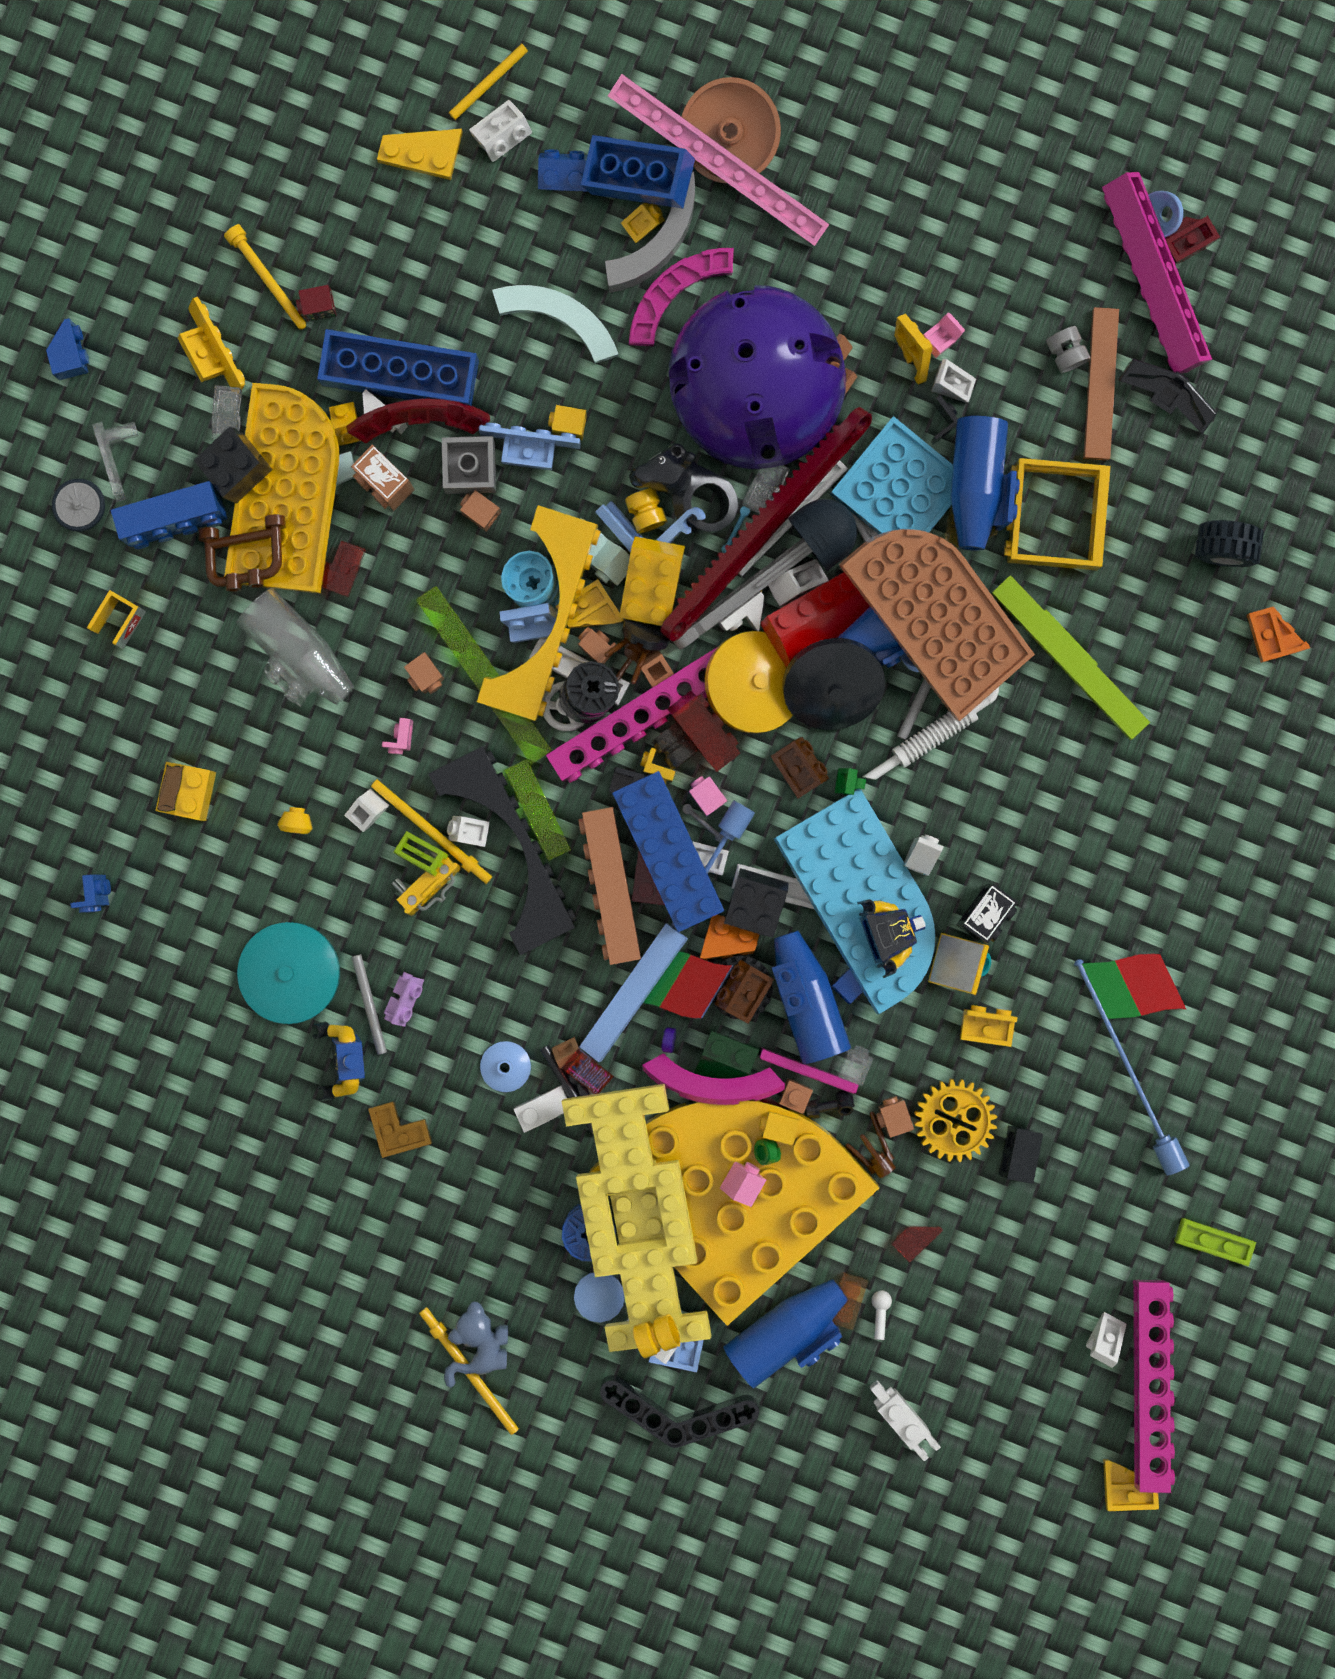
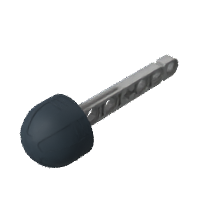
M829 499L815 500L800 508L788 520L802 539L704 612L680 639L673 641V643L679 650L685 648L811 552L826 571L830 570L847 557L855 545L857 527L851 512L839 502Z

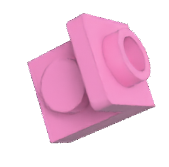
M400 718L399 724H395L394 738L397 739V743L382 742V747L387 748L388 753L403 755V750L410 751L413 720Z

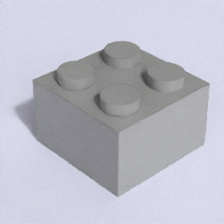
M493 436L442 438L443 490L446 494L473 493L474 490L479 493H496L495 441Z

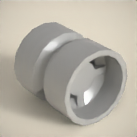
M1076 326L1066 328L1046 340L1051 354L1057 355L1055 362L1060 373L1071 371L1091 359L1086 347L1080 345L1082 338ZM1071 344L1072 348L1063 351L1062 348Z

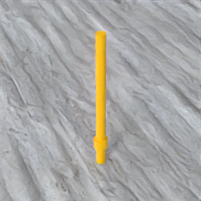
M378 779L374 781L371 787L463 864L461 866L468 873L472 872L485 884L492 879V876L478 865L479 861L472 855H466Z
M427 1307L421 1310L419 1314L429 1326V1332L435 1339H439L454 1361L470 1364L458 1347L448 1340L449 1335L446 1333L447 1328L444 1324L438 1322ZM465 1374L510 1435L517 1432L519 1428L478 1374Z

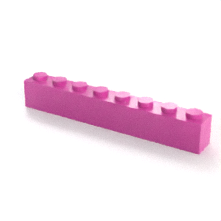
M1126 172L1102 187L1105 194L1104 199L1113 214L1114 225L1122 237L1123 248L1131 260L1132 271L1138 278L1141 286V295L1146 300L1150 309V318L1155 323L1159 332V341L1166 350L1168 364L1174 372L1186 373L1211 361L1212 357L1139 172Z

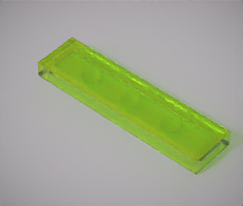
M526 759L505 769L504 771L548 861L570 851L571 848L528 760Z

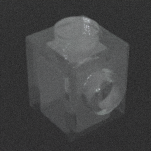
M855 1045L854 1049L847 1050L837 1076L863 1086L874 1059L868 1055L870 1050Z

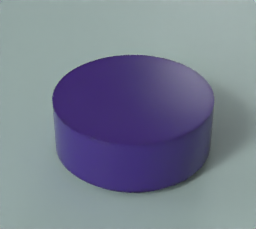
M665 1028L662 1040L663 1052L673 1053L676 1028Z

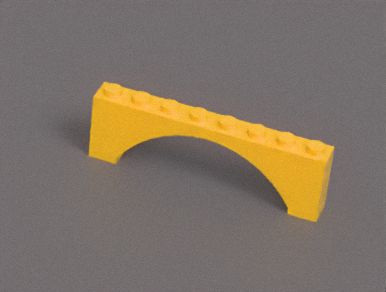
M539 505L537 506L530 530L537 532L556 567L560 590L557 618L546 642L526 663L505 675L496 678H484L477 700L478 703L534 721L538 719V716L543 717L547 702L543 701L546 691L551 692L555 678L551 677L554 667H559L562 653H559L561 643L566 644L570 629L566 628L569 618L574 619L578 605L574 604L577 594H582L586 580L582 579L584 569H590L593 555L589 553L592 545L597 546L601 531L597 530L598 524Z

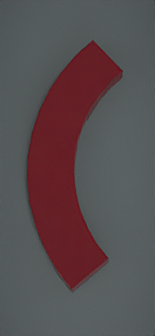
M414 399L388 404L367 412L348 424L346 429L347 433L364 443H368L378 435L392 430V426L407 422L408 425L430 423V421L445 422V425L462 429L473 435L479 430V425L485 426L486 423L490 422V415L478 408L456 401Z

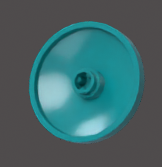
M295 922L278 923L259 931L244 947L237 969L238 984L245 1001L258 1015L276 1023H299L315 1017L330 1004L338 989L340 964L332 944L316 929Z

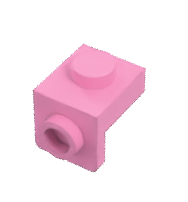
M947 313L939 323L923 334V336L930 340L933 348L932 354L937 358L960 338L965 329L950 313Z

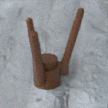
M624 638L623 641L605 652L604 656L609 657L625 646L624 654L627 660L616 677L619 681L632 661L639 659L631 680V684H635L650 650L642 648L643 644L637 642L635 645L627 638Z
M870 1112L872 1123L884 1153L882 1151L877 1153L864 1134H861L860 1138L872 1155L870 1158L871 1163L849 1143L845 1147L868 1168L871 1174L876 1173L879 1178H883L896 1168L892 1162L894 1156L888 1148L875 1113Z

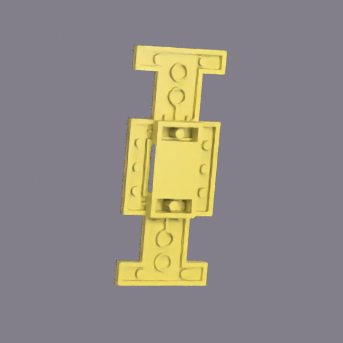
M665 1084L563 1099L561 1102L566 1127L592 1123L601 1170L576 1176L595 1277L620 1274L629 1321L609 1323L605 1326L609 1352L637 1349L633 1334L634 1325L648 1321L653 1324L655 1318L665 1314H670L673 1317L679 1331L680 1343L710 1339L712 1335L707 1311L681 1313L673 1267L696 1264L698 1261L679 1160L656 1163V1160L652 1159L644 1116L668 1112L669 1105ZM608 1196H610L619 1240L618 1245L616 1242Z

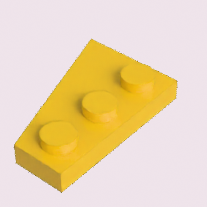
M462 129L383 135L377 161L381 164L451 180L463 131Z

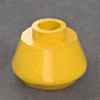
M290 807L289 812H283L277 826L280 831L309 834L312 830L309 814H304V808Z

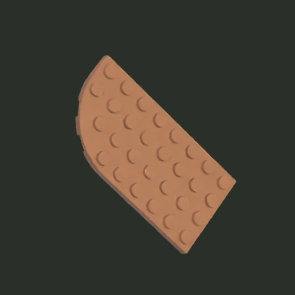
M898 529L884 532L863 543L839 564L943 704L958 721H961L1035 655L963 555L951 543L941 537L915 529Z

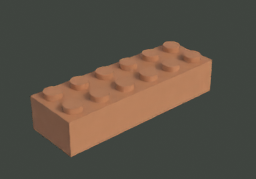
M610 807L583 812V818L578 820L581 834H586L588 844H583L585 858L587 860L591 859L592 869H588L590 885L595 884L597 894L592 896L595 910L600 909L602 918L597 920L599 934H605L606 944L602 945L604 960H609L610 965L640 960L641 954L614 809Z

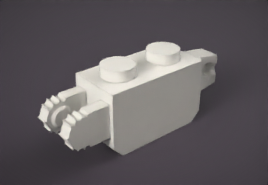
M878 1380L869 1386L877 1397L873 1402L878 1412L911 1450L914 1449L923 1461H926L929 1457L926 1451L919 1446L922 1440L926 1439L929 1445L936 1451L941 1448L931 1435L926 1424L895 1388L892 1389L890 1387L886 1390Z

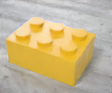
M634 537L619 618L662 626L666 618L673 612L685 546Z

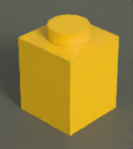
M556 405L555 412H550L548 427H552L553 435L561 436V433H571L576 435V438L583 440L587 418L586 410Z
M769 1111L767 1116H762L759 1131H763V1138L793 1146L800 1120Z

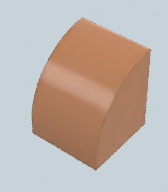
M650 650L645 658L641 672L653 688L674 675L659 650Z

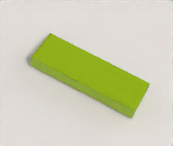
M1181 1218L1174 1240L1178 1244L1248 1267L1256 1242L1185 1218Z

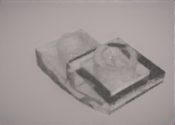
M215 385L212 411V440H216L229 426L237 430L240 429L241 388Z
M782 465L759 469L742 505L760 514L758 509L760 507H767L765 501L774 499L772 493L780 492L779 486L783 485L789 468Z

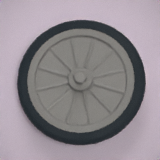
M85 479L68 480L60 485L53 495V515L62 527L70 531H87L96 526L103 517L105 499L101 490L91 481Z

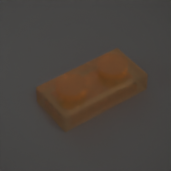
M843 1272L839 1287L848 1298V1301L832 1320L835 1325L853 1330L868 1284L867 1279Z

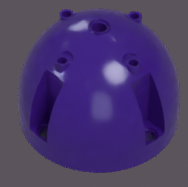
M755 285L754 290L732 295L727 290L706 301L694 311L680 330L674 343L669 363L672 402L683 427L691 439L707 454L721 462L739 468H774L793 462L806 455L819 444L820 440L826 437V433L830 432L844 402L846 370L842 351L832 328L822 314L810 303L794 293L777 287ZM799 345H804L803 349H796ZM744 349H753V354L750 357H740ZM838 362L840 366L839 368H837L836 366L830 365L829 363ZM700 364V367L695 369L694 365ZM754 406H760L757 411H752ZM773 449L775 450V455L771 459H764V451Z

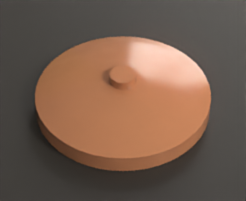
M734 77L713 80L702 86L692 95L682 113V118L758 173H761L770 164L776 154L781 136L778 111L769 95L758 85L748 80ZM695 160L693 167L700 174L713 181L727 183Z

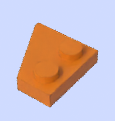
M717 914L711 917L700 955L701 959L707 961L708 959L722 957V959L729 958L737 954H754L759 938L758 933L724 924V916Z

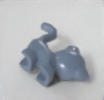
M475 1301L471 1302L467 1312L457 1321L455 1329L449 1333L448 1340L456 1345L464 1344L467 1347H477V1352L470 1364L453 1362L445 1368L444 1381L446 1386L450 1388L456 1383L454 1373L456 1372L483 1375L494 1370L506 1369L507 1351L500 1348V1345L508 1343V1325L500 1324L496 1327L495 1333L491 1331V1319L484 1313L482 1305Z

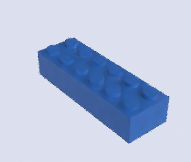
M326 329L317 379L324 387L361 393L367 390L374 395L405 400L444 399L472 406L479 359L476 353Z
M660 771L613 792L614 798L677 932L723 912V905Z

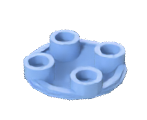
M593 1272L580 1279L575 1288L574 1301L577 1310L583 1317L589 1321L600 1323L609 1321L618 1315L623 1307L624 1291L616 1276L595 1277Z

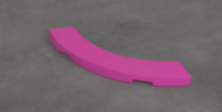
M734 248L702 251L699 254L680 260L664 271L645 292L634 314L630 329L629 345L654 346L657 327L663 313L683 290L694 283L710 277L732 275Z
M664 1053L643 1064V1071L658 1085L665 1084V1089L668 1088L679 1093L680 1097L701 1103L735 1105L739 1104L740 1101L761 1100L785 1090V1084L770 1067L745 1077L720 1079L689 1072L676 1065Z

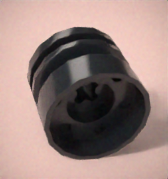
M590 661L579 664L573 668L561 687L559 696L561 708L568 717L576 722L588 724L599 721L605 717L618 698V679L613 671L603 663ZM593 686L595 691L589 693L587 689Z

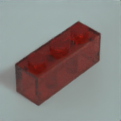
M690 690L667 710L710 766L718 772L740 754L736 748L739 743L730 732L726 734L721 727L724 723L716 713L713 715L709 713L706 708L710 705L701 694L696 696Z

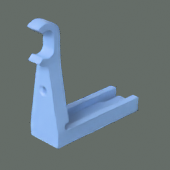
M612 501L606 506L604 504L596 510L597 515L630 553L634 537L644 538L640 533L636 532L635 527ZM698 507L687 510L657 541L672 543L681 532L685 534L691 533V527L687 525V519L694 514L697 520H703L706 518L705 513Z

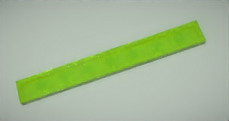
M437 586L416 599L479 691L485 677L496 678L500 676ZM491 707L531 765L552 751L530 719Z

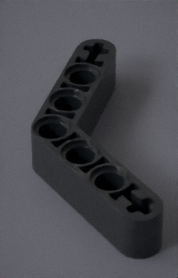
M609 1375L605 1377L600 1388V1395L606 1403L672 1448H678L753 1423L759 1416L758 1402L751 1395H743L675 1417L618 1376ZM613 1385L617 1386L616 1392H607L608 1387L611 1388ZM620 1395H621V1396L623 1395L622 1400H621V1402H620V1401H619V1397H620ZM629 1399H636L640 1405L636 1409H630L626 1406V1402ZM748 1404L751 1408V1413H746L744 1405ZM733 1408H736V1413H738V1418H735V1417H734V1410H733ZM721 1412H726L730 1415V1418L726 1422H719L716 1416ZM655 1413L660 1416L661 1420L656 1424H652L647 1420V1416ZM696 1420H702L706 1426L702 1430H695L692 1424ZM672 1428H677L682 1434L678 1438H671L668 1435V1431Z

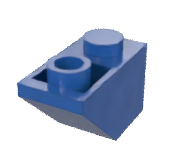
M70 318L64 319L46 349L52 375L58 380L88 373L87 364H90L88 354L85 349H82L80 340H83L82 330Z

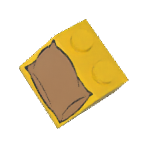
M166 762L156 811L206 821L216 772Z

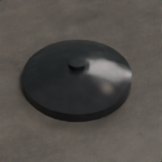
M830 638L812 643L794 656L785 670L782 689L789 711L800 722L816 729L838 730L861 722L876 709L884 693L885 676L878 657L867 646L851 639Z

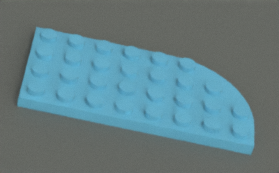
M857 789L854 791V795L843 797L775 837L774 841L875 1013L880 1014L907 997L923 980L934 953L935 928L926 899L909 870L904 866L905 863L862 790ZM867 899L895 904L899 909L898 912L905 911L907 915L900 916V918L906 920L908 916L911 924L910 927H912L915 937L911 933L907 938L908 940L916 938V941L909 945H912L910 956L897 969L896 973L883 978L885 969L883 967L877 968V965L884 961L881 960L875 963L877 958L870 943L867 941L864 921L860 920L862 917L859 916V913H863L864 909L861 904L857 905L858 901ZM878 913V914H874V915H875V916H881V915H885V913ZM922 917L925 927L916 930L913 919ZM868 922V927H869V931H870V934H871V938L873 939L874 946H875V948H876V950H877V952H878V954H879V951H878V948H877L875 939H874V937H873V934H872V931H871V928H870V925H869V922ZM898 951L895 952V953H893V954H891V955L889 956V958H891V957L894 956L896 953H898Z

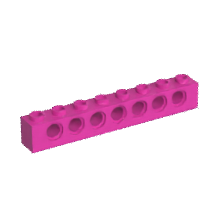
M717 647L548 753L546 756L562 782L566 780L569 783L575 781L582 776L580 771L588 766L591 770L604 762L602 758L607 754L611 753L614 756L624 750L623 744L632 739L635 743L646 736L645 730L653 726L657 729L668 722L667 716L674 712L676 716L683 713L689 708L687 704L694 699L697 702L707 697L705 683L699 680L698 674L706 670L710 657ZM683 683L688 684L692 689L690 695L685 697L680 696L677 692V687ZM660 697L668 698L670 701L669 708L666 710L658 709L655 705L656 700ZM637 711H646L649 715L648 721L643 724L637 723L634 720V715ZM624 724L627 727L626 735L616 737L613 734L614 726ZM601 737L606 741V746L601 751H596L591 746L593 739ZM574 751L584 753L582 763L573 764L570 761V756Z
M1133 1280L1134 1487L1139 1492L1171 1493V1485L1175 1483L1174 1470L1171 1469V1459H1174L1175 1456L1174 1444L1171 1443V1433L1174 1432V1418L1170 1417V1406H1174V1393L1170 1391V1380L1174 1379V1367L1170 1365V1354L1174 1352L1173 1339H1170V1328H1173L1174 1325L1173 1313H1170V1302H1173L1174 1294L1170 1283L1164 1280ZM1158 1301L1159 1310L1151 1314L1149 1312L1150 1303ZM1158 1327L1160 1331L1159 1336L1151 1340L1149 1338L1150 1329ZM1153 1353H1158L1160 1356L1159 1362L1151 1366L1149 1357ZM1154 1379H1159L1160 1386L1158 1390L1150 1391V1382ZM1159 1405V1415L1154 1418L1150 1417L1149 1411L1151 1407ZM1158 1431L1160 1433L1159 1441L1151 1444L1149 1440L1150 1435ZM1160 1458V1466L1155 1470H1151V1460Z

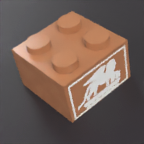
M373 445L351 466L355 472L353 477L357 480L358 484L366 491L369 489L373 490L371 495L384 509L389 506L394 511L415 490L410 481Z

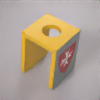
M109 590L87 629L99 634L118 601H122L133 609L112 643L124 649L146 611Z

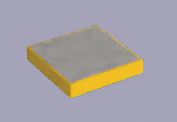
M941 933L928 982L976 995L989 946Z

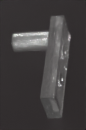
M102 422L92 424L116 502L126 500L109 444L139 437L135 422L104 429Z

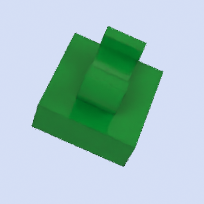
M838 768L834 793L854 795L855 789L865 790L866 779L857 778L858 770Z

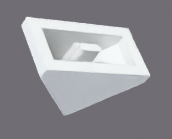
M943 359L938 368L931 392L959 401L969 402L976 378L949 360Z

